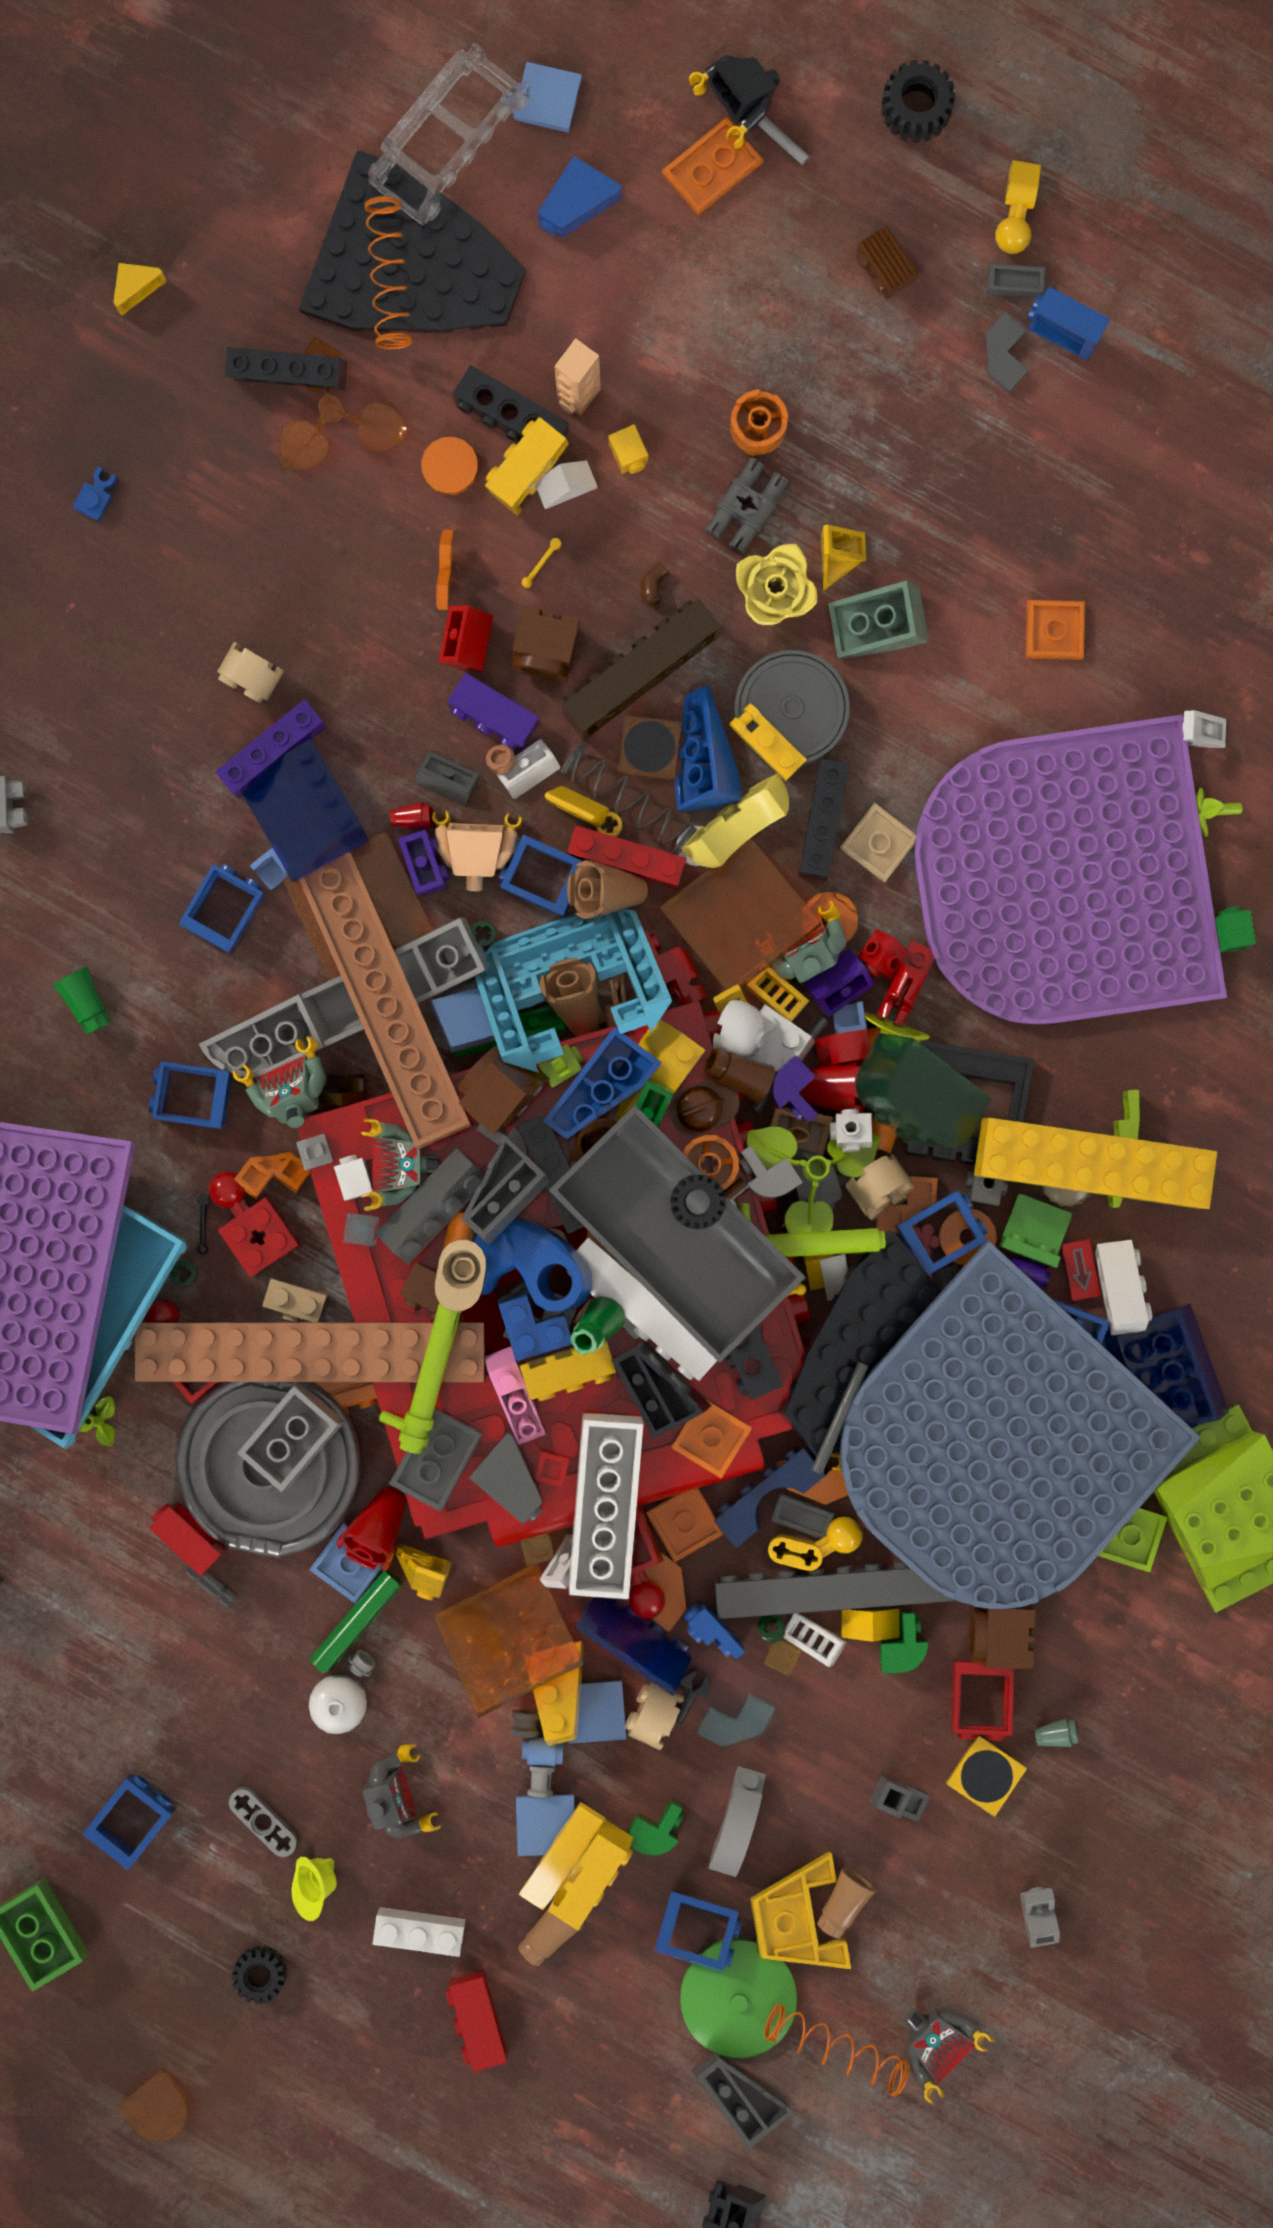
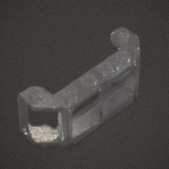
M476 42L470 45L467 53L462 49L457 51L384 139L380 147L383 151L382 156L376 164L371 165L368 171L369 184L384 196L399 199L401 201V209L424 226L428 219L432 221L440 212L441 206L439 203L442 190L445 187L450 188L458 177L457 172L463 165L468 166L476 155L475 150L481 143L486 144L494 133L493 128L499 121L504 122L510 113L522 112L530 101L529 84L526 81L519 84L486 58L484 48ZM474 70L499 89L503 96L479 126L472 129L440 103L463 75L467 77ZM431 114L465 140L461 148L438 175L430 174L401 151ZM395 163L428 189L418 212L384 186L388 173Z

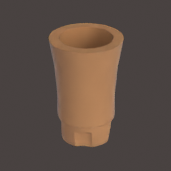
M842 1868L835 1888L822 1910L823 1914L820 1916L817 1925L828 1935L841 1939L846 1929L851 1927L865 1904L877 1892V1888L859 1873L849 1868Z
M548 1908L536 1925L526 1934V1938L519 1944V1952L530 1964L539 1966L571 1936L583 1929L584 1924L581 1925L579 1930H576L549 1913Z

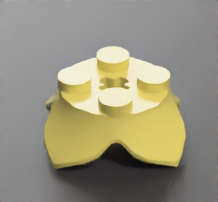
M797 544L780 545L774 548L766 557L748 556L737 564L736 582L740 591L745 596L746 611L757 624L775 625L786 618L804 615L817 604V589L814 583L806 576V557ZM776 582H779L781 584L780 589H783V591L776 594L772 593L768 585H775Z

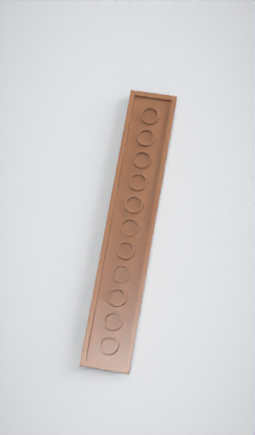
M333 817L282 840L416 1149L423 1148L470 1127L469 1119L464 1108L459 1104L460 1099L336 818Z
M142 1322L135 1333V1382H417L434 1322ZM458 1322L442 1382H485V1322Z

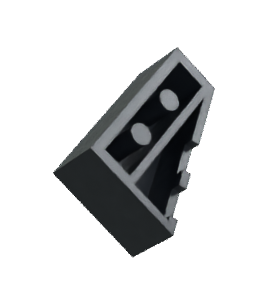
M646 1341L626 1350L611 1360L653 1439L704 1413L712 1406Z

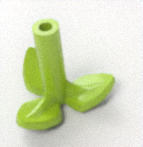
M1199 787L1196 793L1201 834L1204 837H1208L1206 819H1211L1217 815L1242 813L1243 807L1241 803H1222L1213 798H1205L1204 800V791L1201 787Z
M105 1396L95 1405L97 1416L89 1413L79 1431L88 1432L93 1427H97L96 1439L105 1446H111L116 1436L115 1428L111 1424L104 1423V1420L114 1416L115 1403L111 1396Z

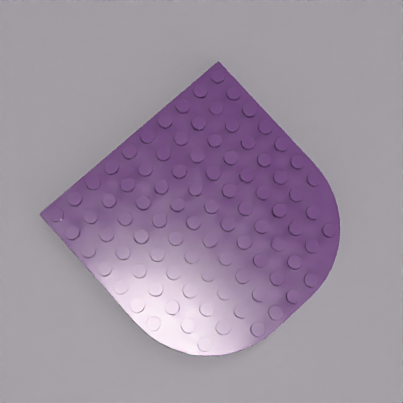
M1183 714L999 742L984 747L960 761L937 784L925 804L917 826L914 846L915 872L928 946L941 973L950 985L968 1002L988 1014L1010 1022L1045 1025L1227 998L1187 741L1183 740Z
M0 1122V1421L78 1434L136 1146L134 1142Z

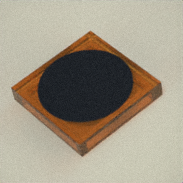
M625 715L618 773L674 780L682 722Z

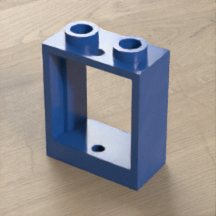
M1048 287L1045 295L1038 294L1027 317L1032 320L1028 330L1087 361L1110 318L1051 287Z
M523 835L521 841L516 839L514 853L512 854L513 859L509 867L504 866L498 877V882L501 883L500 889L564 918L570 905L567 895L570 873L556 904L512 885L511 882L527 847L572 866L570 873L576 872L579 867L576 865L582 862V860Z
M213 864L180 920L179 925L233 955L267 895L260 891L263 886L254 880L247 878L244 882L235 877L238 872L231 867L222 864L219 868ZM219 878L254 896L230 940L195 920Z
M160 1061V1067H155L153 1074V1084H157L155 1096L151 1095L149 1101V1113H152V1119L225 1129L233 1073ZM171 1071L216 1078L210 1120L165 1113Z
M954 1191L895 1225L909 1251L928 1275L987 1241L984 1235L988 1232L979 1218L975 1220L970 1210L973 1206L965 1193L960 1195L959 1191ZM954 1202L975 1239L933 1263L912 1225Z
M131 1773L83 1833L86 1838L127 1870L131 1868L176 1810L168 1796L163 1793H155L149 1788L150 1783L140 1775L134 1776ZM127 1789L161 1815L160 1819L135 1850L100 1824Z
M671 1892L654 1952L722 1972L724 1966L730 1967L734 1950L730 1949L732 1937L738 1938L742 1921L737 1919L739 1912ZM680 1904L728 1918L718 1960L669 1946Z

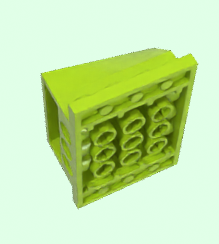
M1235 1404L1190 1427L1201 1438L1153 1492L1162 1512L1168 1517L1167 1521L1214 1612H1218L1273 1584V1450L1265 1434L1252 1431L1239 1404Z

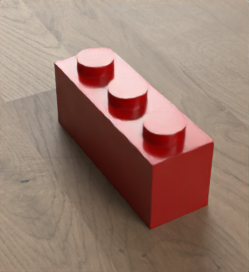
M481 1970L451 1979L449 1989L446 1990V1997L449 2007H455L457 2018H454V2025L457 2035H463L465 2046L462 2047V2054L466 2065L471 2064L472 2071L476 2072L507 2063L508 2052L485 1971Z

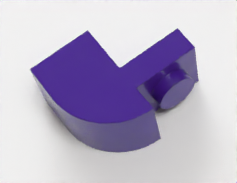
M796 1055L790 1058L775 1074L772 1083L773 1097L780 1108L790 1101L793 1105L789 1107V1110L798 1120L801 1121L805 1118L810 1122L818 1114L798 1092L810 1083L815 1076Z

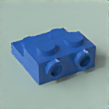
M704 1601L699 1605L696 1602L693 1603L683 1613L684 1619L688 1623L687 1631L697 1643L703 1640L708 1646L715 1640L716 1646L726 1657L732 1655L736 1660L745 1652L743 1643L721 1619H718V1616Z

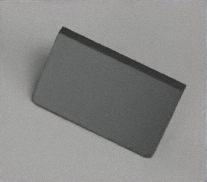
M428 751L417 770L414 782L423 788L466 806L480 774Z

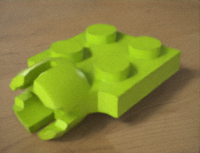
M1139 1508L1098 1556L1151 1572L1168 1517Z

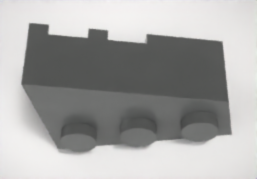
M503 1135L500 1146L493 1160L490 1161L487 1167L488 1170L462 1217L467 1226L487 1245L551 1182L547 1175L505 1135Z
M712 2053L691 2070L748 2149L795 2112L787 2103L716 2053Z

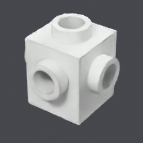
M846 1109L842 1110V1114H836V1123H830V1140H836V1148H842L843 1152L846 1153L859 1152L860 1148H871V1113H859V1110ZM850 1129H851V1130H854L855 1132L850 1133V1132H848L847 1130H850Z

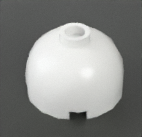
M731 1000L719 1018L718 1024L722 1025L720 1035L714 1034L713 1048L715 1050L719 1048L728 1053L731 1051L742 1057L749 1056L757 1047L761 1048L766 1040L767 1032L764 1031V1021L758 1009L741 1000Z
M348 1675L325 1677L316 1684L310 1695L308 1707L311 1719L318 1728L327 1733L342 1734L351 1731L360 1724L366 1713L367 1700L365 1690L357 1680Z

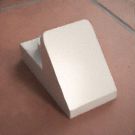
M1195 710L1184 711V722L1182 725L1183 740L1187 741L1188 747L1225 748L1226 719Z
M566 1535L541 1576L540 1581L545 1587L567 1589L569 1585L573 1535Z

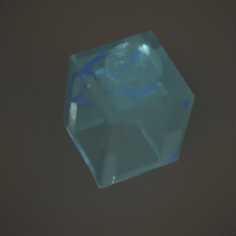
M347 1213L343 1242L376 1246V1233L378 1232L380 1217Z

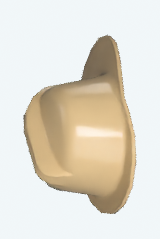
M456 1240L449 1243L442 1251L435 1280V1294L438 1301L449 1310L464 1311L471 1308L480 1297L486 1271V1257L483 1250L476 1243L469 1240Z

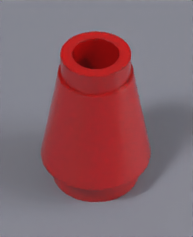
M422 801L391 809L390 822L392 827L398 826L420 830L432 827L434 824L432 805L425 804Z

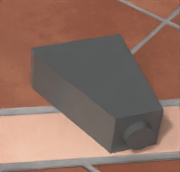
M508 1431L469 1478L522 1524L527 1519L533 1522L543 1510L540 1506L543 1502V1497L514 1435Z

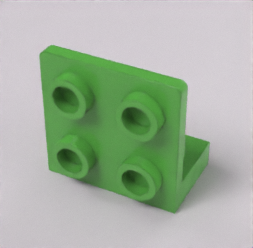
M1018 1194L998 1247L1057 1268L1061 1258L1057 1255L1072 1213L1023 1194Z

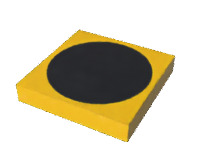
M977 1734L947 1779L946 1784L995 1817L1027 1768Z

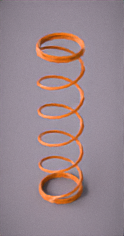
M389 196L375 197L367 200L364 204L365 210L372 213L366 220V226L372 232L382 236L375 239L369 245L368 253L385 263L373 269L370 278L375 284L387 289L377 294L372 304L378 311L391 315L376 324L374 330L378 337L375 341L376 345L383 349H400L412 343L410 335L404 333L380 335L377 327L388 319L398 316H409L410 313H391L381 310L375 305V300L386 292L405 290L408 287H392L380 284L373 279V273L382 266L391 263H405L406 260L379 258L372 254L371 246L383 238L401 237L404 234L400 232L391 234L378 232L369 226V219L375 214H388L400 210L401 201ZM378 202H392L398 204L396 206L385 207L382 209L368 207L369 205ZM383 340H388V341L398 342V343H393V344H390V343H381V341H383Z
M780 2003L772 2009L764 2029L766 2040H773V2043H775L784 2024L792 2016L800 2015L803 2020V2033L797 2054L801 2052L809 2034L816 2027L824 2026L827 2030L828 2040L826 2053L821 2062L822 2065L825 2064L828 2053L834 2044L844 2036L849 2037L852 2043V2055L846 2076L850 2074L852 2065L858 2055L864 2049L870 2047L876 2052V2069L870 2086L874 2085L877 2074L882 2066L889 2059L896 2058L899 2062L894 2067L890 2076L888 2092L890 2096L896 2097L904 2089L910 2072L908 2060H901L898 2056L893 2055L884 2060L879 2066V2055L874 2045L863 2047L854 2056V2042L849 2034L839 2036L830 2045V2032L825 2023L813 2026L805 2035V2019L801 2012H795L784 2020V2005ZM780 2009L777 2024L773 2032L769 2036L770 2028L774 2020V2017ZM901 2068L899 2086L893 2092L894 2082Z

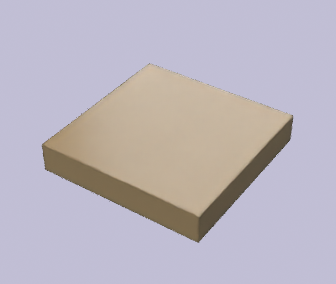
M874 802L839 849L881 882L885 883L915 845L916 834Z

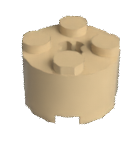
M233 642L217 671L221 674L218 680L235 689L237 685L244 687L246 690L243 694L258 703H261L263 699L268 701L284 670L277 667L275 671H272V663L244 648L242 653L238 650L241 645Z
M894 1154L889 1158L886 1155L863 1168L864 1173L858 1181L852 1177L846 1184L847 1190L865 1216H868L870 1220L881 1216L885 1212L884 1208L893 1204L896 1207L908 1199L907 1194L914 1189L912 1180Z
M651 1682L650 1685H643L636 1699L640 1703L637 1712L630 1713L624 1727L629 1730L628 1736L661 1750L664 1743L660 1742V1739L665 1735L669 1737L680 1712V1709L675 1707L676 1703H682L684 1696L654 1682Z

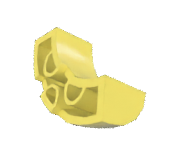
M775 774L748 789L749 793L744 795L737 803L734 802L723 807L715 814L716 819L712 820L706 827L701 826L681 848L692 861L701 866L710 868L722 866L752 836L787 815L789 796L781 777Z

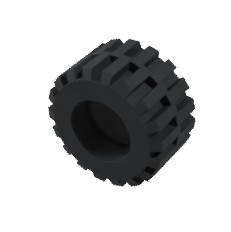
M911 60L910 66H907L906 63L901 64L899 70H894L890 75V79H887L881 102L882 116H885V125L887 127L892 125L891 133L895 136L898 133L902 134L901 140L907 141L908 137L913 138V143H919L920 138H924L925 142L929 141L932 134L936 137L941 134L942 128H946L955 101L953 81H948L949 74L946 70L941 73V66L936 63L932 67L929 66V61L923 60L922 64H918L917 60ZM911 91H921L932 99L934 106L925 112H915L904 104L902 97Z

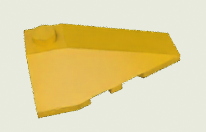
M661 1019L652 1032L648 1029L639 1043V1046L662 1062L650 1079L670 1087L675 1092L705 1052V1049ZM644 1087L620 1103L615 1118L616 1121H619L636 1105Z

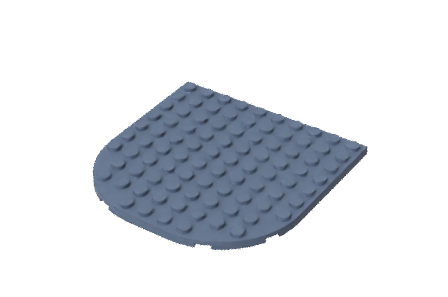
M986 1241L862 1382L842 1427L840 1463L845 1489L859 1518L880 1542L922 1580L945 1596L962 1603L988 1609H1010L1037 1603L1040 1599L1063 1590L1076 1580L1201 1437L992 1243Z

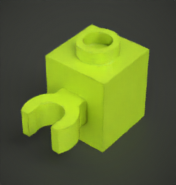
M565 1044L561 1047L563 1055L538 1063L542 1072L550 1078L548 1082L552 1088L582 1070L580 1063L584 1060L575 1046L570 1049Z

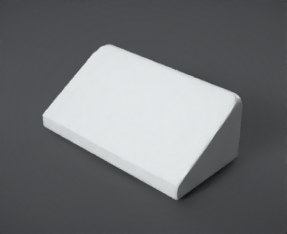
M540 739L515 756L516 764L510 772L496 775L512 798L516 799L559 770L560 765L543 740Z

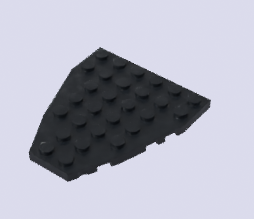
M357 150L299 306V311L352 331L374 329L379 321L391 316L378 311L372 304L374 297L387 288L375 284L371 280L370 274L373 269L385 262L377 260L368 253L369 245L382 235L372 232L366 226V220L372 213L366 211L364 205L371 198L389 196L401 201V209L393 213L373 215L369 219V226L378 232L387 234L400 232L404 235L401 237H386L375 242L371 246V252L382 259H404L406 262L391 263L378 268L373 273V279L386 286H407L408 288L405 290H392L376 298L375 305L387 312H408L410 315L388 319L379 324L377 329L380 332L407 330V332L450 333L455 329L471 328V330L482 329L484 326H506L524 279L525 269L481 223L413 170ZM378 202L371 204L368 207L382 209L385 207L396 206L398 204L392 202Z
M889 1230L885 1234V1248L880 1249V1252H866L847 1271L844 1277L846 1282L839 1295H834L831 1301L833 1306L827 1317L821 1319L800 1360L803 1364L797 1379H793L790 1386V1395L785 1400L780 1412L816 1456L823 1444L857 1363L860 1362L869 1366L863 1379L864 1381L874 1367L942 1292L894 1231ZM842 1430L832 1450V1453L840 1451V1440Z

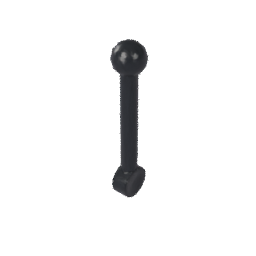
M204 1194L198 1197V1203L201 1205L200 1245H198L197 1251L201 1255L206 1254L209 1250L206 1245V1205L209 1204L210 1199Z

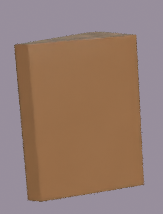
M775 1105L770 1127L787 1129L795 1137L797 1149H805L823 1157L833 1117L818 1114L810 1122L805 1118L799 1121L788 1107L783 1106L780 1108L778 1105Z

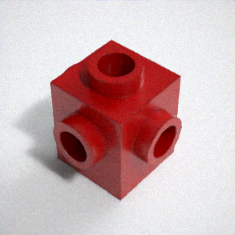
M876 929L857 958L865 964L868 973L873 977L878 978L879 975H882L891 980L910 951L894 937Z

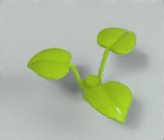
M767 1127L751 1130L747 1135V1147L751 1146L766 1170L787 1158L791 1165L802 1166L804 1177L812 1182L808 1203L797 1201L786 1212L785 1226L788 1233L831 1231L834 1221L831 1207L823 1201L813 1203L818 1182L828 1175L830 1166L837 1164V1169L843 1176L851 1178L860 1177L864 1173L863 1168L874 1162L880 1143V1138L872 1134L871 1148H860L859 1152L846 1153L843 1152L842 1148H836V1140H830L827 1145V1151L833 1160H826L822 1156H814L808 1161L791 1159L797 1152V1142L793 1134L787 1129Z

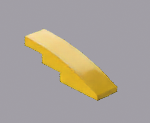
M580 1802L554 1838L552 1845L539 1861L519 1895L544 1910L603 1824L605 1817Z

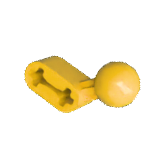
M1012 160L1005 197V204L1010 205L1008 218L1003 219L998 224L995 231L997 245L1002 251L1009 254H1017L1023 251L1030 243L1031 229L1025 218L1027 208L1033 209L1035 205L1041 169L1039 164Z
M839 1517L829 1524L826 1536L816 1542L786 1534L774 1535L769 1541L768 1553L770 1558L776 1563L813 1571L821 1565L822 1558L834 1551L839 1553L855 1551L863 1540V1531L861 1525L856 1520L850 1517ZM780 1542H784L786 1548L790 1551H783L782 1555H778L777 1549L773 1547L779 1546ZM809 1549H812L814 1556L817 1558H812L810 1562H805V1556L801 1554H805Z

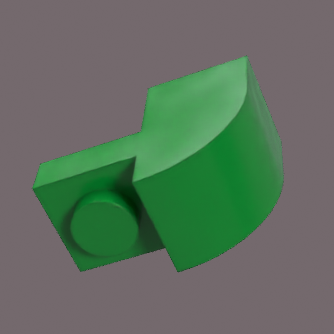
M900 1610L902 1639L879 1641L880 1670L883 1674L911 1671L925 1658L928 1642L925 1638L916 1639V1635H921L920 1617H915L913 1610Z
M671 1798L658 1823L637 1812L626 1832L634 1837L630 1847L642 1854L651 1856L661 1855L671 1850L678 1842V1834L671 1831V1829H677L684 1817V1813L681 1812L682 1803Z

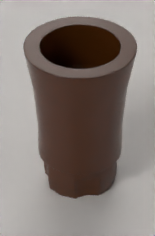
M717 1048L708 1057L705 1073L743 1093L754 1102L759 1103L767 1095L772 1085L775 1068L773 1065L757 1062L731 1051L728 1053Z

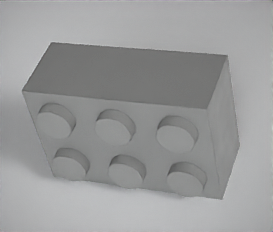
M300 1383L292 1387L237 1454L279 1491L283 1492L293 1484L345 1421Z

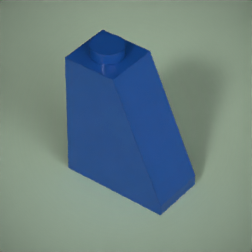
M573 156L537 212L539 227L549 235L557 234L562 238L618 202L622 197V186Z

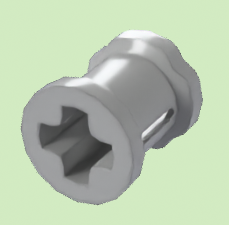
M530 1766L532 1774L531 1788L527 1790L528 1796L539 1798L553 1797L554 1792L551 1790V1780L555 1767Z

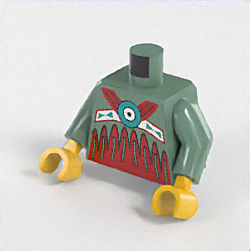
M829 901L831 907L827 911L821 905L818 907V912L825 919L827 925L786 948L777 951V946L770 934H766L769 939L766 944L761 945L756 940L761 954L767 957L771 967L780 978L785 980L795 978L799 983H802L837 963L840 952L846 946V939L841 922L838 920L841 912L832 901Z
M307 1036V1049L303 1040L297 1039L295 1042L296 1049L301 1053H305L306 1056L304 1055L257 1077V1083L253 1081L254 1071L250 1067L243 1065L247 1074L242 1079L237 1071H233V1077L247 1086L245 1091L257 1109L268 1117H276L280 1123H287L292 1128L302 1126L304 1124V1115L317 1109L319 1096L326 1082L320 1058L315 1056L314 1053L318 1048V1042Z
M364 1119V1122L371 1124V1131L361 1132V1134L372 1137L373 1192L362 1195V1197H370L372 1205L365 1207L364 1210L370 1211L379 1207L400 1204L417 1190V1186L422 1185V1173H433L439 1167V1155L422 1156V1148L417 1150L410 1133L399 1125L379 1123L375 1119Z

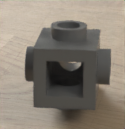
M973 1167L972 1172L968 1171L965 1181V1188L969 1189V1200L971 1202L999 1206L1001 1195H1006L1008 1181L986 1178L990 1182L989 1188H986L983 1184L985 1178L974 1176L975 1167Z

